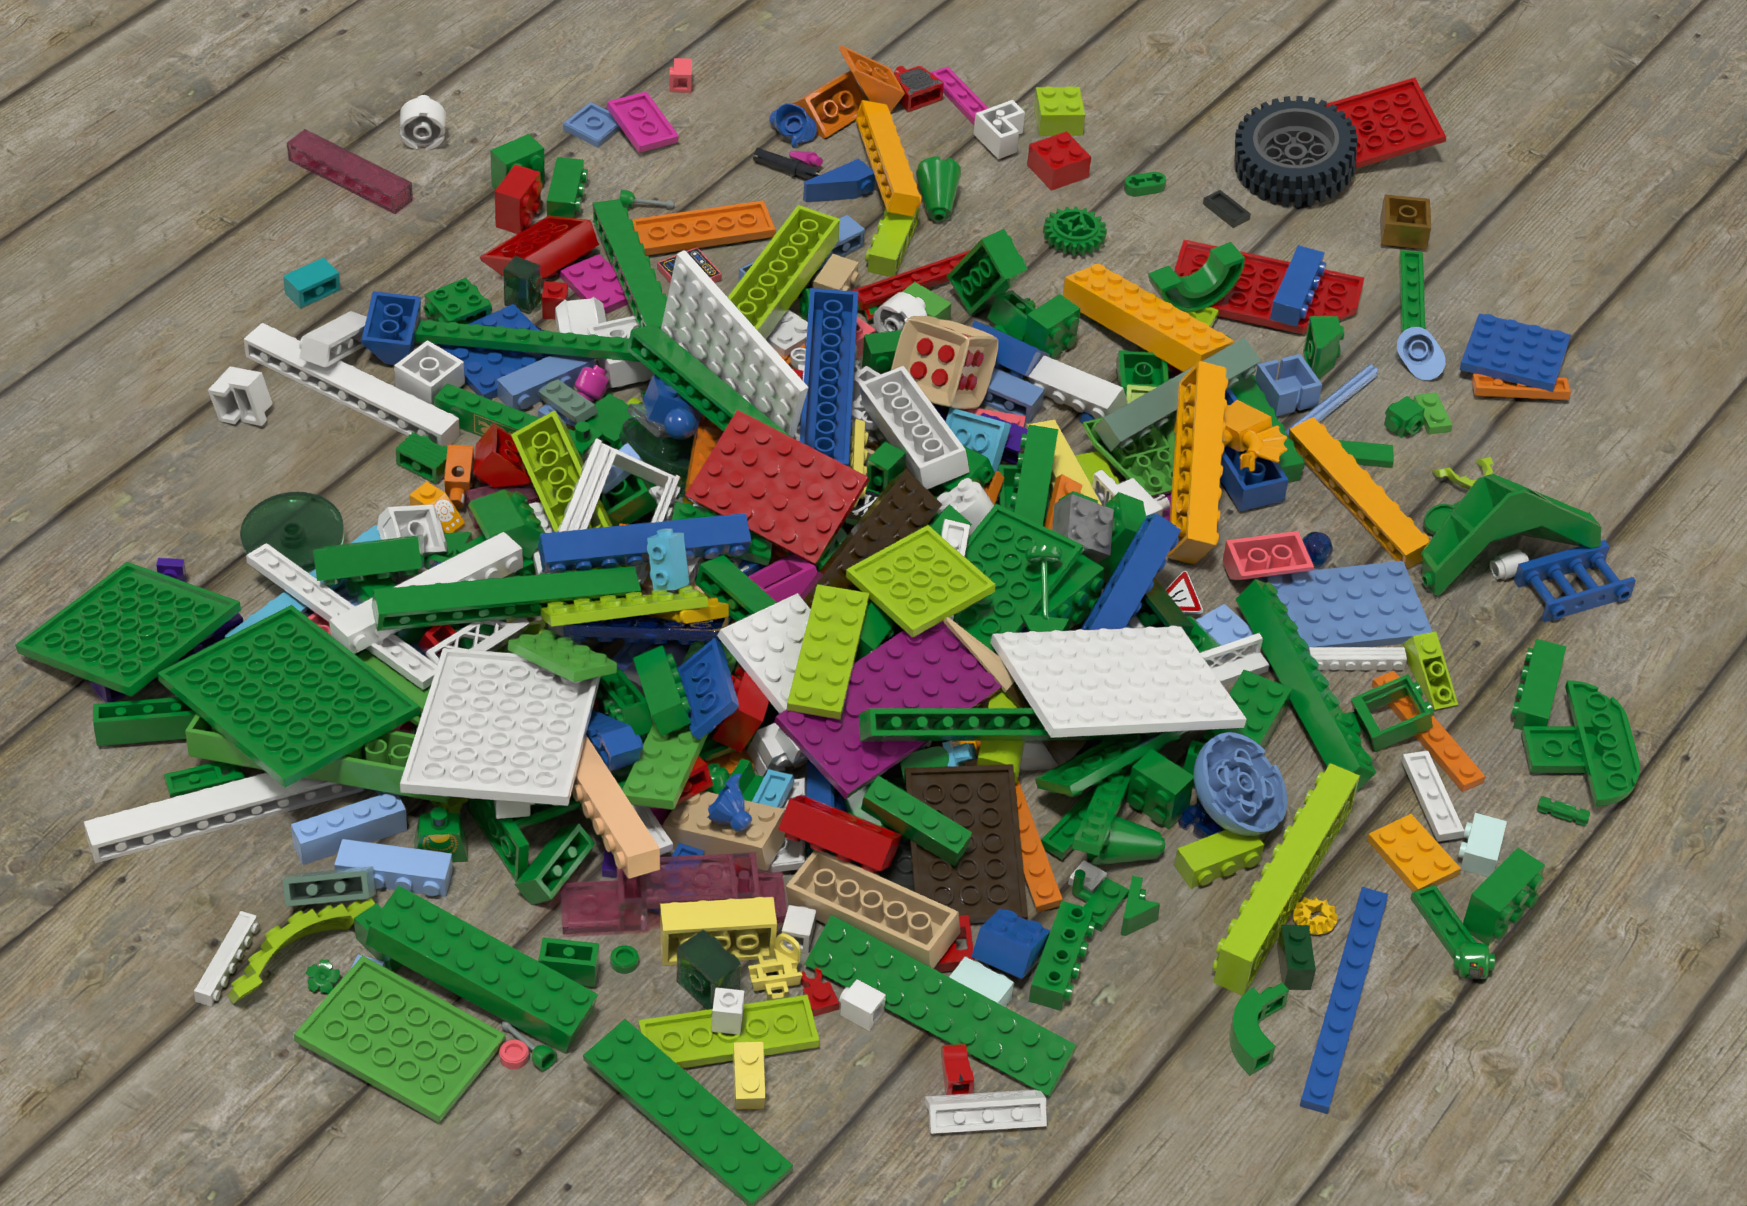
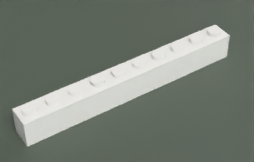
M261 323L244 338L245 355L247 358L406 436L411 435L412 432L420 436L425 435L432 442L441 446L451 445L460 436L459 418L453 414L447 413L340 360L325 368L300 359V341L264 323Z
M268 773L103 817H97L84 821V826L94 862L99 863L364 791V788L305 777L285 788Z

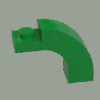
M1283 983L1273 988L1268 987L1261 994L1253 987L1239 999L1235 1007L1229 1032L1230 1047L1236 1061L1249 1076L1272 1063L1276 1046L1261 1031L1259 1023L1286 1006L1289 989Z

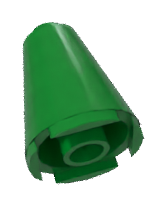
M940 156L926 158L918 164V169L916 170V178L928 217L936 222H942L950 217L961 177L960 165L948 157L947 161L940 160Z
M1116 816L1100 855L1087 853V857L1089 860H1093L1090 864L1096 866L1157 859L1165 850V839L1162 838L1161 833Z

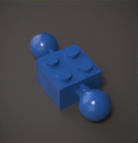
M653 374L643 398L648 421L664 426L667 434L676 440H685L694 435L703 414L679 395L671 386L667 385L656 374Z

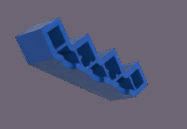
M592 710L586 735L609 771L626 767L639 761L641 750H643V743L638 734L635 735L632 727Z

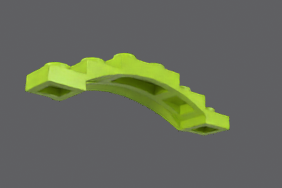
M372 898L363 903L359 899L347 908L342 903L335 908L329 905L318 914L313 909L305 914L301 910L288 919L290 924L281 929L278 925L265 934L267 939L260 946L262 950L248 959L250 963L244 969L245 974L231 983L233 988L227 996L234 1005L254 992L263 983L260 979L263 969L281 949L295 940L313 933L338 929L348 930L355 925L354 917L375 904Z

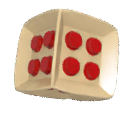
M912 316L908 318L901 332L891 370L904 366L933 404L950 406L955 409H975L981 405L989 387L998 352V339L989 333L957 322L931 316Z

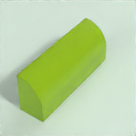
M1003 690L990 698L988 708H1017ZM981 741L977 765L1013 764L1015 782L1017 783L1025 741Z

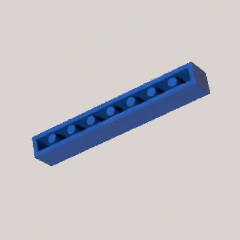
M746 513L542 533L538 542L542 572L553 574L564 573L568 570L587 571L597 567L609 569L615 568L617 565L626 564L628 566H639L650 562L647 552V538L656 535L657 531L661 529H673V533H684L687 561L695 557L712 559L724 554L739 556L748 552L751 544Z

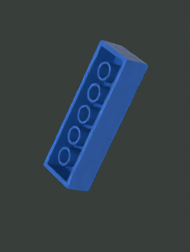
M1230 388L1225 391L1227 405H1231L1237 400ZM1229 446L1224 447V452L1221 456L1223 473L1220 480L1239 511L1285 500L1288 478L1278 463L1257 457L1255 459L1254 471H1249V467H1244L1240 470V456L1246 454L1247 450L1239 452Z

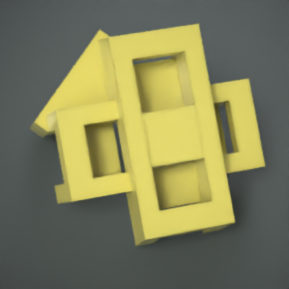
M785 933L779 934L775 940L774 959L763 960V956L760 954L758 955V964L748 966L753 990H764L767 1001L788 998L789 990L787 986L800 984L802 973L797 971V966L800 962L801 948L792 936ZM782 940L789 942L794 950L788 949ZM769 972H777V975H766ZM781 989V993L772 994L771 990Z

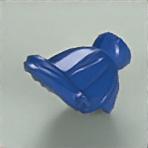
M785 103L777 110H774L769 116L770 124L782 136L791 140L793 148H797L798 143L812 141L817 134L815 121L800 106Z
M735 774L728 779L715 802L709 806L708 811L710 815L707 817L718 824H731L733 830L738 832L745 830L752 821L751 815L745 811L744 798L739 788L741 774Z

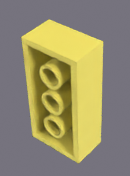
M774 897L660 904L662 966L758 960V955L762 954L763 959H774L777 932Z

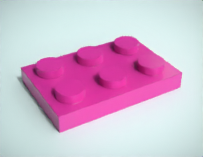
M647 91L607 102L606 108L639 153L678 143L679 135Z
M600 254L560 270V278L565 283H568V286L581 300L595 297L603 303L605 314L629 305L613 267Z

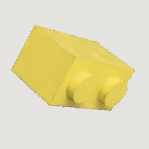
M763 1042L734 1043L733 1080L735 1110L764 1109L765 1075Z

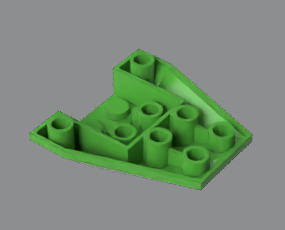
M1104 417L1083 422L1082 426L1093 446L1127 480L1134 478L1152 498L1172 492L1176 434L1174 433L1176 423L1174 417L1169 418V422L1157 430L1156 427L1150 429L1151 433L1141 440L1138 437L1134 438V442L1127 448L1121 450L1119 447L1110 452L1094 429Z

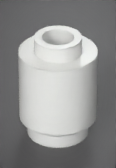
M1519 549L1498 555L1494 560L1490 561V571L1497 580L1515 577L1518 564L1529 561L1528 556Z

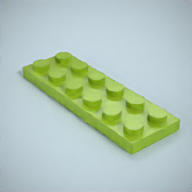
M817 584L787 702L788 711L841 719L869 602V593Z
M684 586L674 592L652 590L650 595H642L641 592H631L626 594V598L616 599L615 595L601 596L600 601L590 602V599L587 598L576 599L574 604L564 605V602L548 603V607L541 608V617L553 627L708 607V597L699 590L693 589V586Z
M808 995L744 1004L740 1035L711 1032L713 1009L638 1020L639 1031L681 1068L733 1061V1046L735 1042H763L764 1056L817 1048L820 1042Z

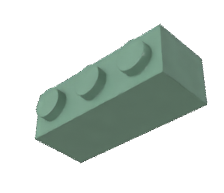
M373 866L297 873L283 878L286 907L369 899L376 894Z

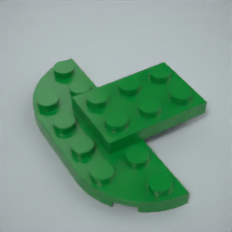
M1567 680L1565 689L1575 726H1523L1521 734L1530 772L1587 773L1595 807L1615 804L1626 798L1633 791L1640 773L1639 757L1627 714L1613 696L1611 699L1598 691V687L1580 681Z

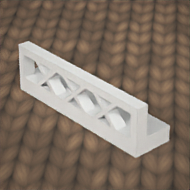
M516 618L512 623L499 620L472 622L426 652V656L438 665L439 658L436 653L443 648L468 650L458 647V641L461 637L474 639L473 647L469 650L495 652L506 645L508 640L515 639L523 634L529 622L526 618ZM480 625H493V635L485 636L479 634Z
M1259 633L1200 653L1223 687L1236 683L1243 670L1259 675L1268 672L1269 669L1268 662L1260 653L1263 638ZM1252 645V649L1244 651L1248 646Z
M1038 1090L925 1096V1105L929 1110V1131L931 1134L1047 1126L1046 1097Z

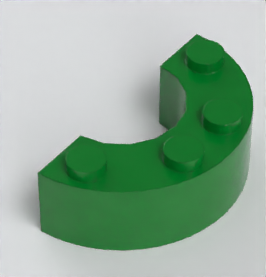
M1232 242L1210 249L1209 258L1197 272L1189 276H1177L1168 265L1148 273V278L1152 287L1165 302L1171 303L1183 312H1195L1215 304L1234 287L1242 273L1245 257Z

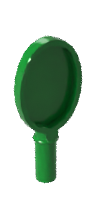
M1460 501L1453 505L1439 504L1432 507L1424 517L1423 525L1425 530L1435 535Z

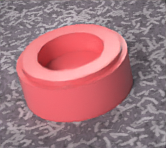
M515 1039L509 1040L500 1047V1062L506 1068L519 1069L528 1062L529 1050L524 1042Z

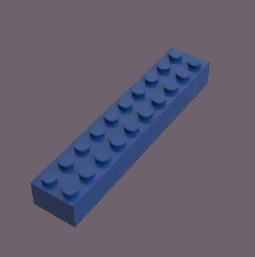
M810 288L804 383L808 386L801 412L799 442L849 467L858 291Z

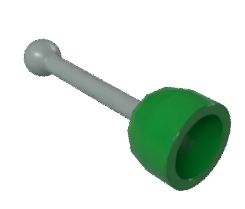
M622 189L620 191V201L623 207L631 208L635 203L666 206L668 209H672L675 206L672 200L665 202L639 199L631 191Z
M503 1021L502 1029L512 1033L532 1051V1062L535 1066L545 1071L555 1063L557 1053L551 1047L546 1045H538L536 1047L519 1033L512 1024Z

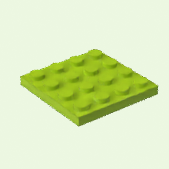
M929 525L846 569V577L862 592L869 593V598L911 637L917 636L942 622L946 617H951L995 592V583Z

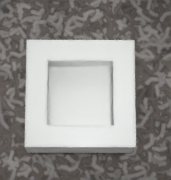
M1085 860L1076 869L1085 871L1083 888L1092 893L1096 891L1107 876L1106 872ZM1075 871L1069 877L1068 884L1073 886Z

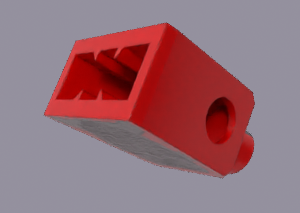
M899 66L895 69L894 75L905 92L899 102L907 113L942 101L944 82L925 68L916 66L907 70L904 66Z

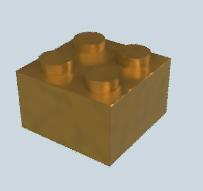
M1385 194L1380 214L1381 245L1427 249L1431 232L1430 199Z

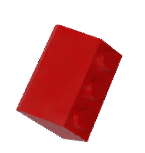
M493 423L475 444L473 471L475 477L481 483H488L493 488L529 484L532 480L512 436Z

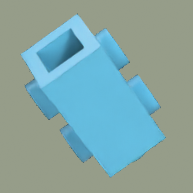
M673 529L658 530L656 535L647 538V552L650 558V577L653 590H677L689 584L684 533H673Z

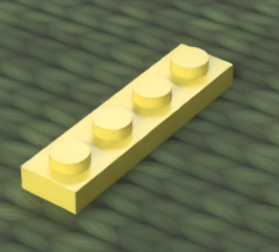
M855 419L850 433L849 467L866 475L867 466H864L868 450L864 449L867 443L868 432H865V421ZM866 487L864 488L859 498H864Z

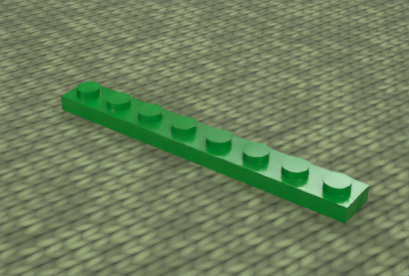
M1136 763L1126 765L1122 768L1121 772L1103 778V781L1098 784L1074 837L1072 849L1097 856L1100 855L1128 790L1132 766Z

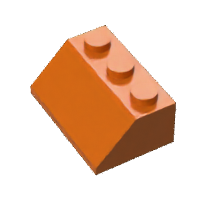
M850 70L836 76L792 104L800 106L807 112L809 117L816 123L817 135L824 139L856 120L861 101H867Z

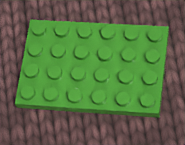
M362 955L295 1032L294 1041L440 1123L497 1053L502 1044L505 1043L506 1034Z

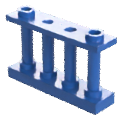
M1605 539L1601 540V546L1593 549L1580 546L1519 563L1514 578L1518 588L1533 585L1546 603L1542 616L1543 622L1554 619L1558 620L1568 615L1631 598L1636 580L1634 577L1619 580L1605 561L1610 547ZM1597 567L1610 584L1598 586L1586 569ZM1576 573L1588 590L1577 593L1564 575ZM1554 579L1566 596L1555 599L1542 581Z

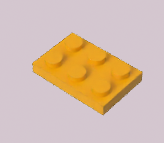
M1412 814L1368 834L1367 841L1412 892L1432 885L1438 886L1460 874L1461 868Z

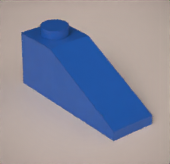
M860 159L854 160L805 181L803 200L805 202L856 199L874 191V172Z

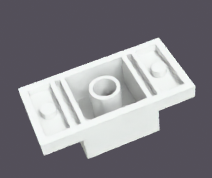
M1103 470L1094 473L1092 488L1103 506H1106L1107 502L1120 492L1143 501L1146 516L1154 513L1162 516V512L1170 508L1169 500L1167 497L1165 498L1164 494L1153 499L1134 478L1117 485Z

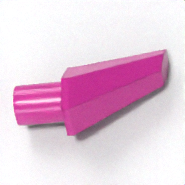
M790 151L789 153L790 157L800 159L802 163L810 166H821L823 163V159L815 152Z

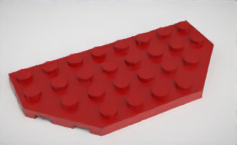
M1183 240L1174 272L1180 277L1189 276L1197 272L1209 258L1210 249L1217 246ZM1240 251L1245 257V262L1237 283L1221 300L1209 306L1218 309V316L1304 334L1307 333L1310 316H1338L1339 320L1355 315L1365 278L1325 269L1324 275H1319L1321 278L1318 289L1313 290L1315 292L1311 305L1307 304L1308 311L1305 319L1301 318L1298 326L1295 327L1270 319L1273 301L1290 262Z

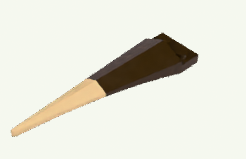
M946 617L944 619L945 625L975 656L988 673L994 676L995 681L1002 686V690L1017 708H1032L1001 658L953 620ZM1042 740V743L1058 766L1102 742V740Z

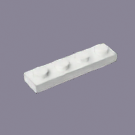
M1429 751L1403 754L1402 764L1437 842L1463 838V826Z

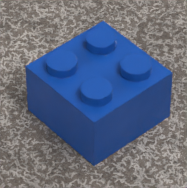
M999 909L980 927L971 957L1023 979L1040 961L1050 930L1044 928L1039 922L1027 921L1018 917L1011 910Z

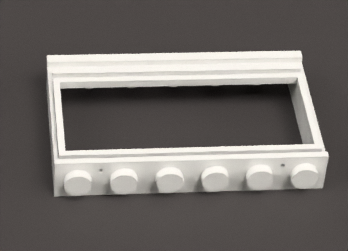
M596 438L588 451L589 456L581 469L582 474L573 489V497L566 507L565 517L557 532L587 529L612 465L664 488L651 523L668 520L672 512L669 504L671 500L675 501L680 487L677 486L680 476H673L607 446ZM650 562L635 566L638 581L641 585H643L649 571L645 570V567Z

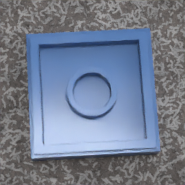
M592 102L563 123L564 131L597 148L621 130V127L608 110Z

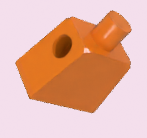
M448 444L444 477L445 493L455 508L459 509L464 506V502L469 503L472 501L475 474L473 473L474 447ZM457 467L463 468L464 471H457Z

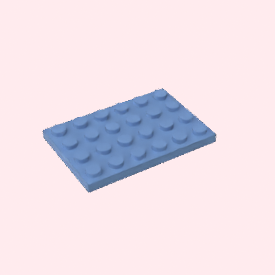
M1402 561L1258 577L1259 581L1269 582L1277 589V596L1287 607L1290 619L1296 623L1300 637L1306 641L1309 647H1377L1405 643L1412 636L1433 632L1405 564Z

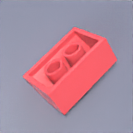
M1299 531L1226 540L1222 562L1229 579L1243 580L1311 571L1314 569Z

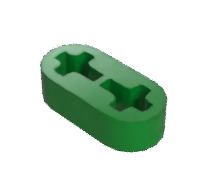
M1160 172L1130 175L1125 179L1124 192L1133 197L1161 193L1165 189L1166 177Z

